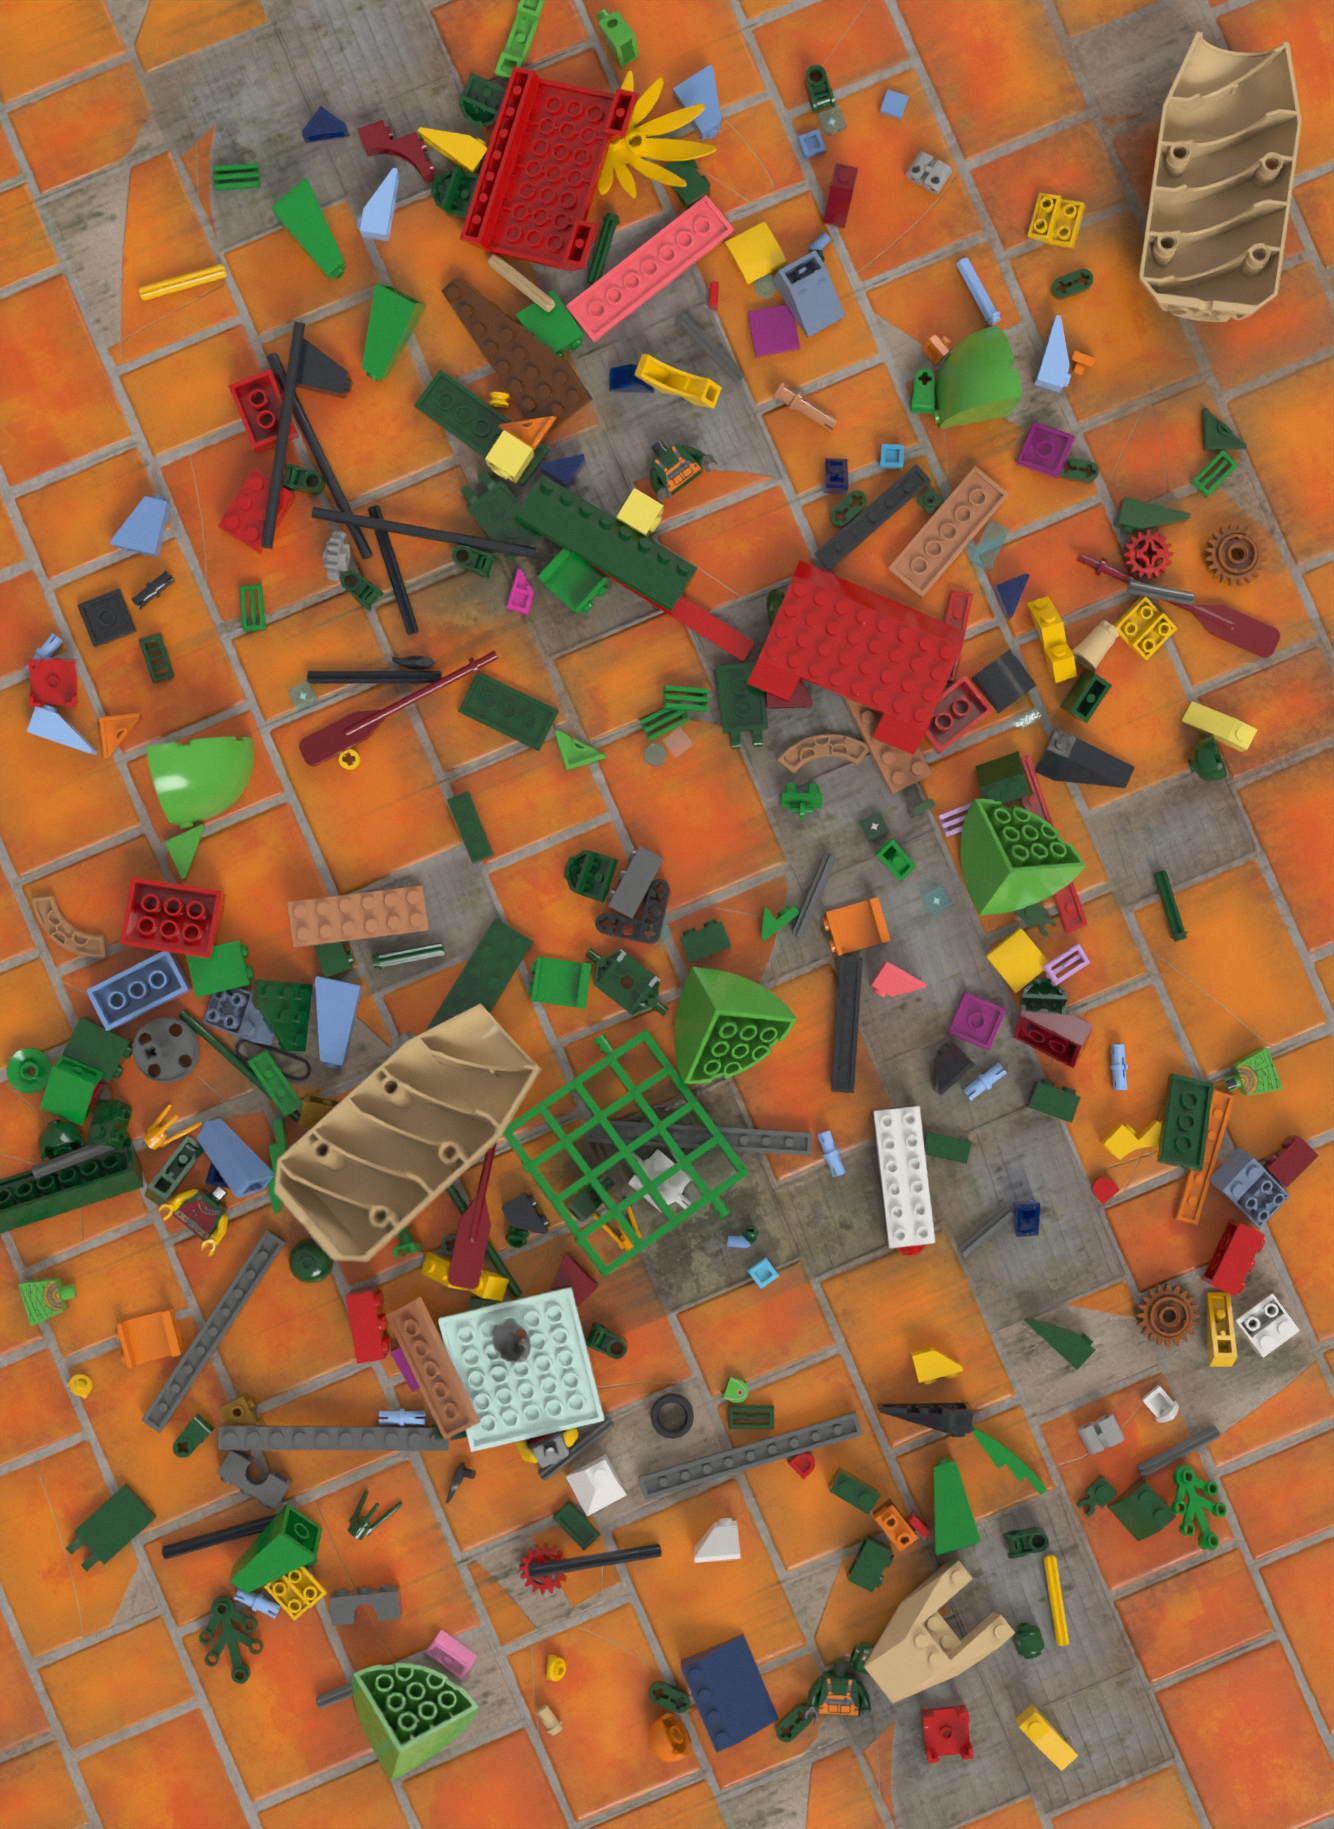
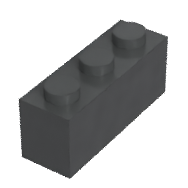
M639 846L638 850L633 848L628 858V861L631 863L627 870L622 869L617 879L620 881L617 890L612 888L607 898V901L610 902L608 906L633 919L664 858Z

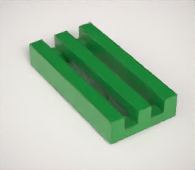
M258 163L213 166L214 188L216 191L261 188ZM255 171V172H252V173L223 174V175H220V174H219V173H230V172ZM255 178V181L220 184L222 180Z
M1222 450L1190 483L1196 486L1197 490L1201 491L1203 496L1207 498L1237 468L1238 464ZM1223 457L1225 460L1201 484L1198 480ZM1230 463L1232 466L1207 490L1205 486Z
M263 585L239 586L243 631L267 630ZM247 590H249L252 626H248L245 594ZM254 590L258 592L260 625H257Z
M665 685L663 687V709L707 713L709 711V706H707L709 702V697H707L709 689ZM668 693L702 695V697L669 695ZM668 700L701 702L702 706L668 703Z
M677 701L673 704H681V702ZM662 709L639 722L649 741H652L689 722L690 720L686 712L677 711L647 727L646 723L671 711ZM682 715V720L651 735V730Z

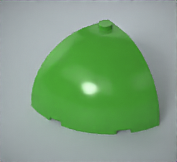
M991 326L966 336L952 348L944 359L938 371L934 388L935 409L933 419L935 423H938L939 429L1008 417L1022 398L1017 368L1011 367L1013 365V353L1002 328Z
M235 736L190 740L187 742V745L173 742L146 747L156 793L161 807L171 824L180 825V829L193 827V822L215 817L227 810L239 799L249 783L254 767L255 751L253 738L239 737L240 740L236 741Z
M975 799L966 814L961 835V866L968 893L979 916L1008 913L1039 903L1071 883L1086 865L1071 843L1067 845L1059 837L1060 832L1039 816L1014 805L1011 808L1001 805V801Z
M692 967L679 999L674 1032L676 1061L683 1082L688 1084L712 1082L713 1078L721 1076L729 1078L751 1068L772 1052L771 1048L778 1041L782 1042L797 1018L780 998L747 978L721 970Z
M395 1663V1665L386 1666L375 1665L354 1673L352 1677L353 1697L360 1722L376 1757L390 1781L421 1765L450 1744L471 1723L479 1709L471 1696L461 1686L458 1687L448 1680L447 1676L424 1666L408 1663Z

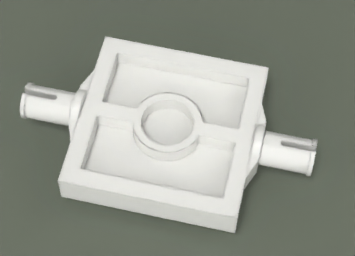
M659 1149L644 1161L635 1152L632 1153L651 1181L674 1165ZM682 1170L656 1188L668 1205L676 1201L684 1209H687L692 1203L682 1195L684 1187L690 1181L689 1177ZM635 1175L628 1182L636 1191L643 1187ZM645 1195L644 1198L660 1211L650 1195Z

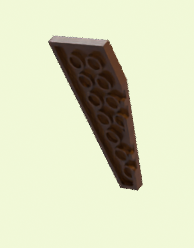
M462 277L454 278L441 290L525 418L529 420L549 416L557 417L543 439L593 400L567 360L558 356L547 344L539 341L534 337L533 333L509 314L501 311L495 303L482 296L481 292Z

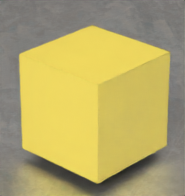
M503 430L485 460L487 465L497 475L517 483L534 457L533 448Z
M634 488L619 512L617 520L648 538L650 533L656 530L662 519L663 505Z

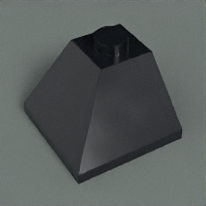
M945 1043L936 1051L938 1055L934 1061L933 1090L939 1095H943L975 1065L953 1043L949 1045Z

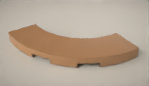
M820 734L795 743L782 753L776 761L793 774L806 763L822 757L842 758L858 766L869 749L864 742L849 736Z
M56 895L31 898L38 922L55 943L80 956L107 958L105 935H91L73 927L62 915L57 904Z

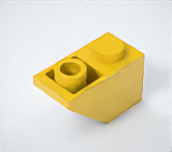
M933 1347L910 1352L919 1383L931 1384L937 1381L936 1378L943 1376L946 1379L954 1378L959 1375L958 1372L963 1371L960 1363Z

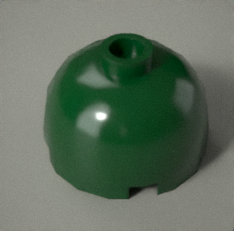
M1214 735L1197 741L1191 749V759L1187 760L1191 773L1196 771L1199 778L1211 782L1226 778V769Z
M61 1120L49 1122L48 1126L40 1132L37 1139L38 1152L43 1161L44 1157H48L50 1160L85 1146L79 1129L74 1124L61 1122Z
M305 1238L296 1243L290 1251L288 1258L289 1269L293 1276L299 1281L308 1284L318 1283L325 1279L334 1266V1260L314 1238Z

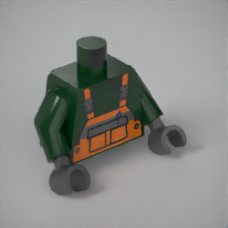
M659 440L651 447L657 455V458L652 462L650 470L651 488L657 495L659 503L664 505L662 501L664 498H670V501H672V496L703 473V467L707 472H710L711 469L708 465L710 463L717 465V462L712 455H706L698 449L687 445L680 446L677 443L668 449L664 442Z
M834 1660L833 1672H823L822 1677L817 1678L809 1689L806 1705L808 1711L804 1714L803 1721L806 1723L807 1715H812L814 1717V1725L818 1720V1714L860 1717L861 1712L863 1713L861 1716V1726L864 1727L863 1720L865 1718H870L873 1726L874 1716L870 1713V1696L864 1684L856 1679L854 1673H847V1661Z

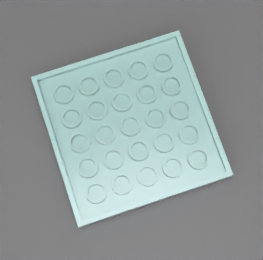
M572 1286L438 1319L445 1348L480 1420V1423L466 1429L471 1452L604 1421L605 1418ZM512 1323L527 1331L531 1349L528 1358L524 1362L511 1363L501 1359L500 1352L494 1350L492 1342V1332L495 1325Z

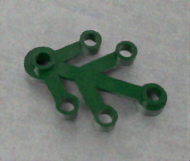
M221 1596L212 1603L211 1611L213 1617L207 1628L200 1633L199 1641L205 1645L211 1643L214 1638L213 1632L221 1621L224 1630L212 1651L206 1655L205 1663L210 1667L217 1665L220 1660V1654L227 1643L234 1667L231 1677L234 1682L242 1684L249 1679L251 1669L242 1662L237 1641L249 1647V1651L254 1655L261 1653L264 1644L260 1639H254L233 1627L231 1619L243 1624L244 1630L250 1633L255 1631L258 1621L256 1618L248 1617L234 1609V1603L229 1597ZM220 1605H224L226 1607L225 1612H221L219 1610ZM248 1621H252L254 1623L253 1628H249L247 1626ZM204 1633H208L210 1635L209 1640H205L203 1638ZM257 1643L260 1645V1649L255 1650L252 1645ZM210 1655L216 1657L215 1662L209 1660ZM236 1672H243L244 1677L238 1678Z

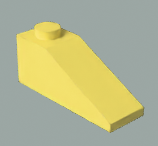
M1191 701L1181 722L1208 736L1214 735L1216 740L1240 752L1248 749L1257 732V729L1238 719Z

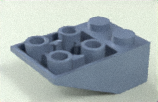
M816 250L778 270L773 278L774 285L807 338L845 317L829 272Z
M237 987L212 994L203 1024L265 1045H271L274 1033L270 1032L263 1021L264 1017L259 1009H256L251 1002L253 991Z
M1240 1147L1208 1179L1226 1199L1259 1229L1290 1197L1258 1161Z

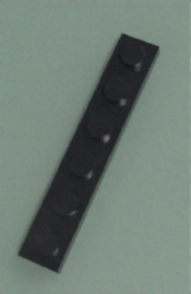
M916 464L816 551L814 555L830 571L931 483V480Z
M839 956L831 1092L854 1093L863 957Z

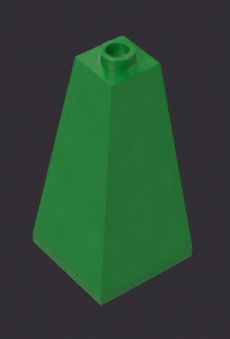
M305 178L275 203L271 209L277 221L331 282L333 279H339L345 273L347 266L312 188Z
M376 283L374 288L361 368L367 371L366 375L376 381L387 379L427 306L388 284Z
M950 1458L938 1461L937 1466L933 1468L934 1553L936 1557L978 1545L981 1542L956 1461L951 1462Z
M286 1504L233 1565L229 1581L237 1588L249 1593L314 1561L317 1557L323 1528L289 1504Z

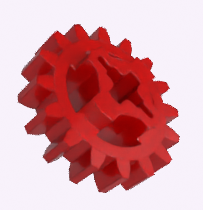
M1147 530L1144 536L1140 531L1136 534L1137 539L1132 536L1129 539L1131 544L1124 546L1128 550L1127 553L1123 554V558H1128L1124 565L1132 567L1129 572L1130 574L1135 571L1138 572V579L1145 575L1146 580H1149L1152 574L1155 578H1158L1160 576L1159 571L1161 573L1167 571L1164 565L1170 566L1172 564V561L1168 559L1173 556V552H1168V548L1172 545L1171 543L1165 544L1164 541L1167 537L1164 536L1160 539L1158 531L1151 535L1150 530ZM1143 541L1142 548L1134 550L1136 545ZM1147 550L1148 554H1152V557L1149 560L1148 556L1144 555V553ZM1161 560L1160 565L1153 569L1154 562Z
M544 1543L543 1548L535 1544V1551L530 1548L527 1549L528 1556L523 1555L521 1559L525 1564H520L519 1570L525 1571L520 1576L521 1579L527 1578L525 1586L532 1585V1592H535L537 1588L540 1589L542 1595H544L545 1589H548L550 1593H553L554 1586L560 1589V1580L566 1582V1575L560 1573L554 1580L552 1575L536 1577L542 1580V1583L536 1581L535 1578L529 1577L528 1566L533 1558H536V1564L562 1560L563 1550L557 1553L556 1545L549 1549L547 1543ZM545 1554L552 1556L554 1559L546 1557Z

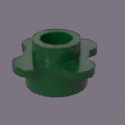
M927 487L925 493L916 499L917 504L921 505L927 514L934 513L935 508L938 505H942L944 501L942 496H938L934 492L933 487Z
M512 1226L508 1227L507 1231L509 1233L505 1236V1239L510 1246L521 1248L527 1244L526 1238L529 1237V1231Z

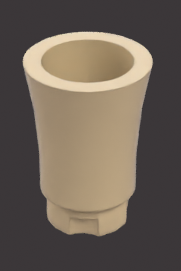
M1105 620L1101 621L1072 650L1075 661L1086 670L1095 672L1102 658L1119 636L1117 628Z

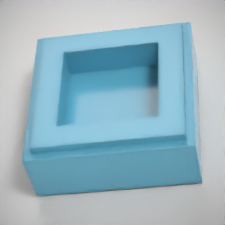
M766 1257L747 1270L760 1289L779 1276Z

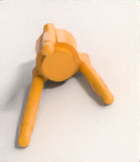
M168 1104L155 1122L147 1129L148 1133L143 1136V1140L153 1150H156L159 1146L164 1148L169 1143L202 1126V1123L198 1122L165 1139L167 1137L165 1130L178 1119V1115H174L162 1127L158 1126L172 1106Z
M630 1206L627 1208L633 1230L641 1238L642 1234L638 1229ZM592 1213V1217L595 1220L600 1218L596 1213ZM607 1224L603 1225L602 1227L618 1243L621 1249L625 1248L627 1252L634 1247L618 1224L617 1226L622 1233L620 1238Z

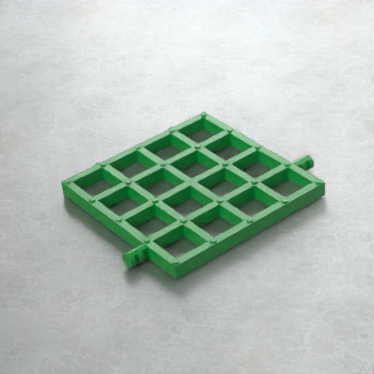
M646 1029L615 1051L611 1048L612 1044L610 1041H606L607 1037L605 1034L596 1038L593 1043L595 1046L598 1045L600 1047L598 1050L600 1053L603 1052L606 1057L508 1124L502 1134L520 1159L523 1169L530 1173L575 1237L573 1239L578 1247L583 1248L603 1278L709 1202L714 1207L712 1208L713 1211L718 1212V1218L720 1220L731 1213V1210L725 1207L726 1203L724 1200L721 1201L718 1196L749 1174L748 1170ZM643 1042L662 1069L636 1087L617 1060ZM609 1066L628 1093L601 1111L582 1084ZM668 1076L687 1104L663 1121H660L641 1094ZM575 1090L593 1115V1118L569 1135H566L547 1108ZM634 1100L653 1128L626 1146L607 1118ZM690 1111H693L712 1138L685 1156L666 1128ZM540 1114L559 1142L531 1160L513 1135V1132ZM599 1124L618 1152L591 1171L572 1143ZM656 1135H659L677 1163L651 1181L632 1155V1152ZM717 1145L737 1173L710 1191L691 1163ZM565 1149L583 1174V1177L556 1195L537 1167ZM624 1159L643 1187L616 1206L597 1177ZM683 1169L702 1198L676 1216L656 1188ZM589 1183L608 1212L581 1231L562 1202ZM649 1194L668 1222L641 1241L622 1212ZM614 1218L634 1247L606 1266L586 1237Z

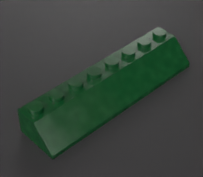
M544 475L534 485L515 518L670 612L690 585L698 569L696 566Z
M131 1137L124 1140L121 1150H111L38 1179L34 1177L32 1170L1 1179L0 1234L144 1187L142 1169Z

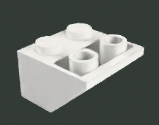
M1272 1293L1235 1320L1249 1344L1263 1358L1300 1331Z

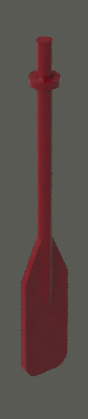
M1079 553L1076 561L1095 569V575L1099 576L1102 572L1126 584L1129 581L1149 584L1107 565V559L1101 558L1098 561L1082 553ZM1164 600L1192 613L1209 634L1259 657H1270L1280 640V633L1276 628L1225 605H1187Z
M495 650L477 660H474L473 657L469 658L470 663L384 709L353 712L302 739L299 749L305 762L309 766H317L367 740L386 717L472 672H475L476 675L480 674L479 668L499 659Z
M497 1142L485 1153L477 1195L459 1219L447 1275L449 1284L454 1287L471 1290L479 1284L491 1229L485 1196Z

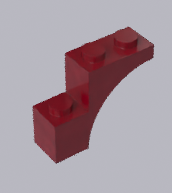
M383 120L358 128L367 157L374 155L399 157L410 163L420 173L425 184L433 181L431 173L435 172L432 161L431 159L426 160L424 152L427 151L424 139H418L416 132L394 139L390 126L385 127Z

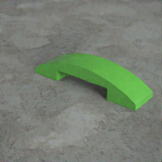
M520 0L517 16L504 52L501 53L495 75L510 79L513 66L523 68L540 21L545 0Z

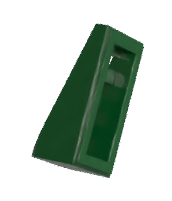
M159 632L140 638L139 643L152 682L155 683L175 677L162 633ZM158 641L159 645L147 648L148 643ZM161 650L162 654L150 657L149 653ZM164 658V663L153 666V661ZM167 667L168 671L155 674V670Z

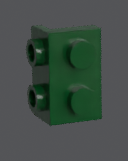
M98 1099L87 1143L90 1145L111 1146L121 1150L131 1118L132 1107L120 1100Z

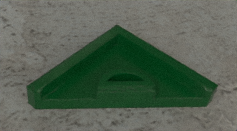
M1208 408L1202 409L1204 451L1245 450L1247 448V444L1237 438L1221 420L1219 421L1209 412Z

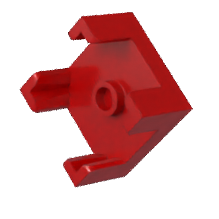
M30 659L28 661L31 692L29 695V707H41L44 704L65 705V707L77 706V659Z
M966 1705L921 1709L925 1755L928 1764L938 1763V1756L960 1754L963 1760L974 1759L968 1725L970 1724L969 1712Z

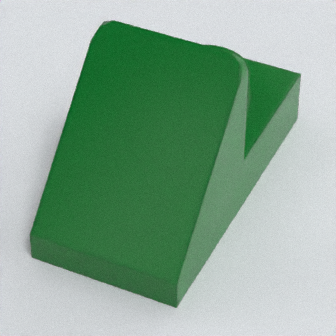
M892 838L875 853V858L885 865L900 882L916 867Z
M764 906L760 937L762 941H765L800 914L795 906L791 909L788 906L777 913L779 916L777 920L767 907Z

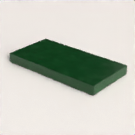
M480 673L475 676L458 712L540 751L559 710Z
M1174 1073L1169 1074L1157 1162L1196 1172L1202 1171L1213 1083Z

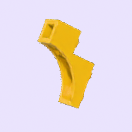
M642 354L634 374L661 393L681 396L693 405L714 409L722 387L709 378L683 372L660 362L648 354Z
M1047 596L1027 603L1028 611L1034 621L1043 646L1048 671L1054 682L1058 683L1077 677L1074 655L1066 643L1063 620L1050 598Z
M1153 1120L1137 1137H1135L1137 1134L1135 1130L1128 1124L1123 1126L1118 1123L1100 1143L1118 1160L1139 1148L1159 1147L1162 1121L1159 1123Z
M427 1252L421 1274L449 1288L467 1290L486 1299L503 1300L509 1279L497 1273L482 1270L479 1284L476 1288L469 1290L454 1287L447 1280L451 1260L435 1253Z

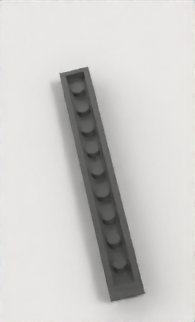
M608 1120L624 1144H630L653 1128L649 1122ZM599 1124L585 1133V1142L612 1143ZM672 1124L666 1128L679 1148L697 1149L712 1138L704 1126ZM717 1127L733 1151L811 1156L812 1132ZM656 1135L644 1144L646 1146L666 1147L659 1135ZM717 1145L711 1148V1150H720Z
M266 1230L142 1418V1422L159 1433L162 1432L287 1241L270 1230Z
M856 1411L644 1474L639 1476V1481L644 1498L647 1500L863 1434Z
M219 1425L218 1450L448 1451L449 1438L446 1440H435V1437L441 1435L439 1427L433 1428L432 1426Z

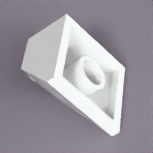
M606 1454L566 1475L586 1516L627 1495Z
M732 1518L719 1519V1522L713 1523L694 1546L695 1563L740 1559L737 1521H732Z

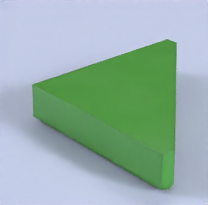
M554 730L567 771L606 759L605 754L559 730Z
M204 824L165 841L182 880L187 879V874L205 829Z

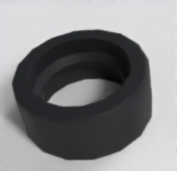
M665 1394L658 1398L652 1406V1426L664 1438H680L688 1433L693 1425L694 1413L692 1405L680 1394ZM667 1403H677L685 1410V1421L679 1428L668 1429L659 1420V1412Z

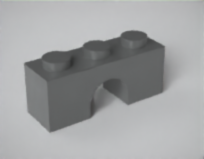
M231 1450L217 1472L221 1476L220 1479L226 1484L232 1485L233 1483L238 1486L240 1492L244 1495L256 1497L262 1506L276 1509L291 1485L292 1480L274 1469L267 1479L255 1480L249 1473V1465L254 1457L242 1450Z
M393 1583L382 1584L380 1588L360 1586L357 1590L348 1591V1588H339L332 1592L329 1597L332 1626L355 1623L357 1607L361 1604H369L374 1607L377 1621L400 1619L402 1615L400 1586H394Z

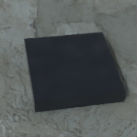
M121 589L77 605L95 648L137 632Z

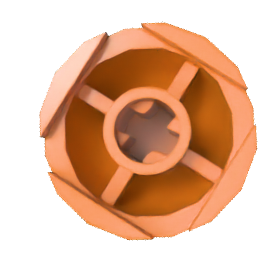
M666 1713L658 1718L651 1725L648 1732L650 1752L664 1762H676L691 1753V1750H688V1745L692 1744L689 1732L681 1720L676 1722L672 1718L675 1716L672 1713Z

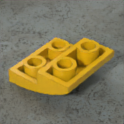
M1039 193L1027 236L1044 243L1074 249L1085 204L1083 202L1064 200L1058 195Z
M765 221L725 242L726 248L735 260L737 268L747 284L787 264L782 250Z
M1141 596L1113 625L1117 628L1119 637L1145 661L1177 629L1171 620L1163 612H1159L1146 596Z
M1020 927L985 955L997 973L1002 976L1015 993L1043 971L1041 967L1048 963L1044 955Z
M305 1566L265 1585V1589L294 1621L327 1593Z

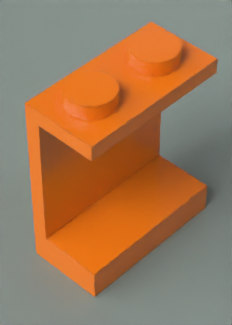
M878 897L825 912V917L822 918L825 931L829 930L832 939L828 940L831 952H836L837 956L891 941Z
M174 1307L121 1321L115 1329L117 1341H121L123 1348L121 1358L124 1364L127 1363L128 1369L133 1368L137 1364L171 1355L174 1357L185 1352Z

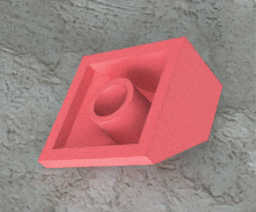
M889 962L881 964L870 983L874 987L873 992L883 998L885 995L895 996L924 989L927 985Z

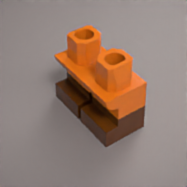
M891 1499L872 1512L875 1520L900 1552L918 1539L915 1530L903 1517Z

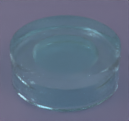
M767 274L755 281L754 290L760 298L767 299L775 294L777 288L772 281L773 276Z
M656 743L649 745L644 752L645 761L654 767L662 765L667 757L665 748Z

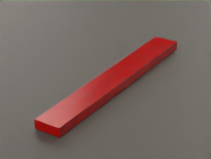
M591 565V567L744 662L755 644L754 641L683 596L670 612Z
M1030 756L1021 757L1034 793L1019 799L1022 808L1039 816L1054 827ZM1072 881L1053 895L1065 933L1088 926Z

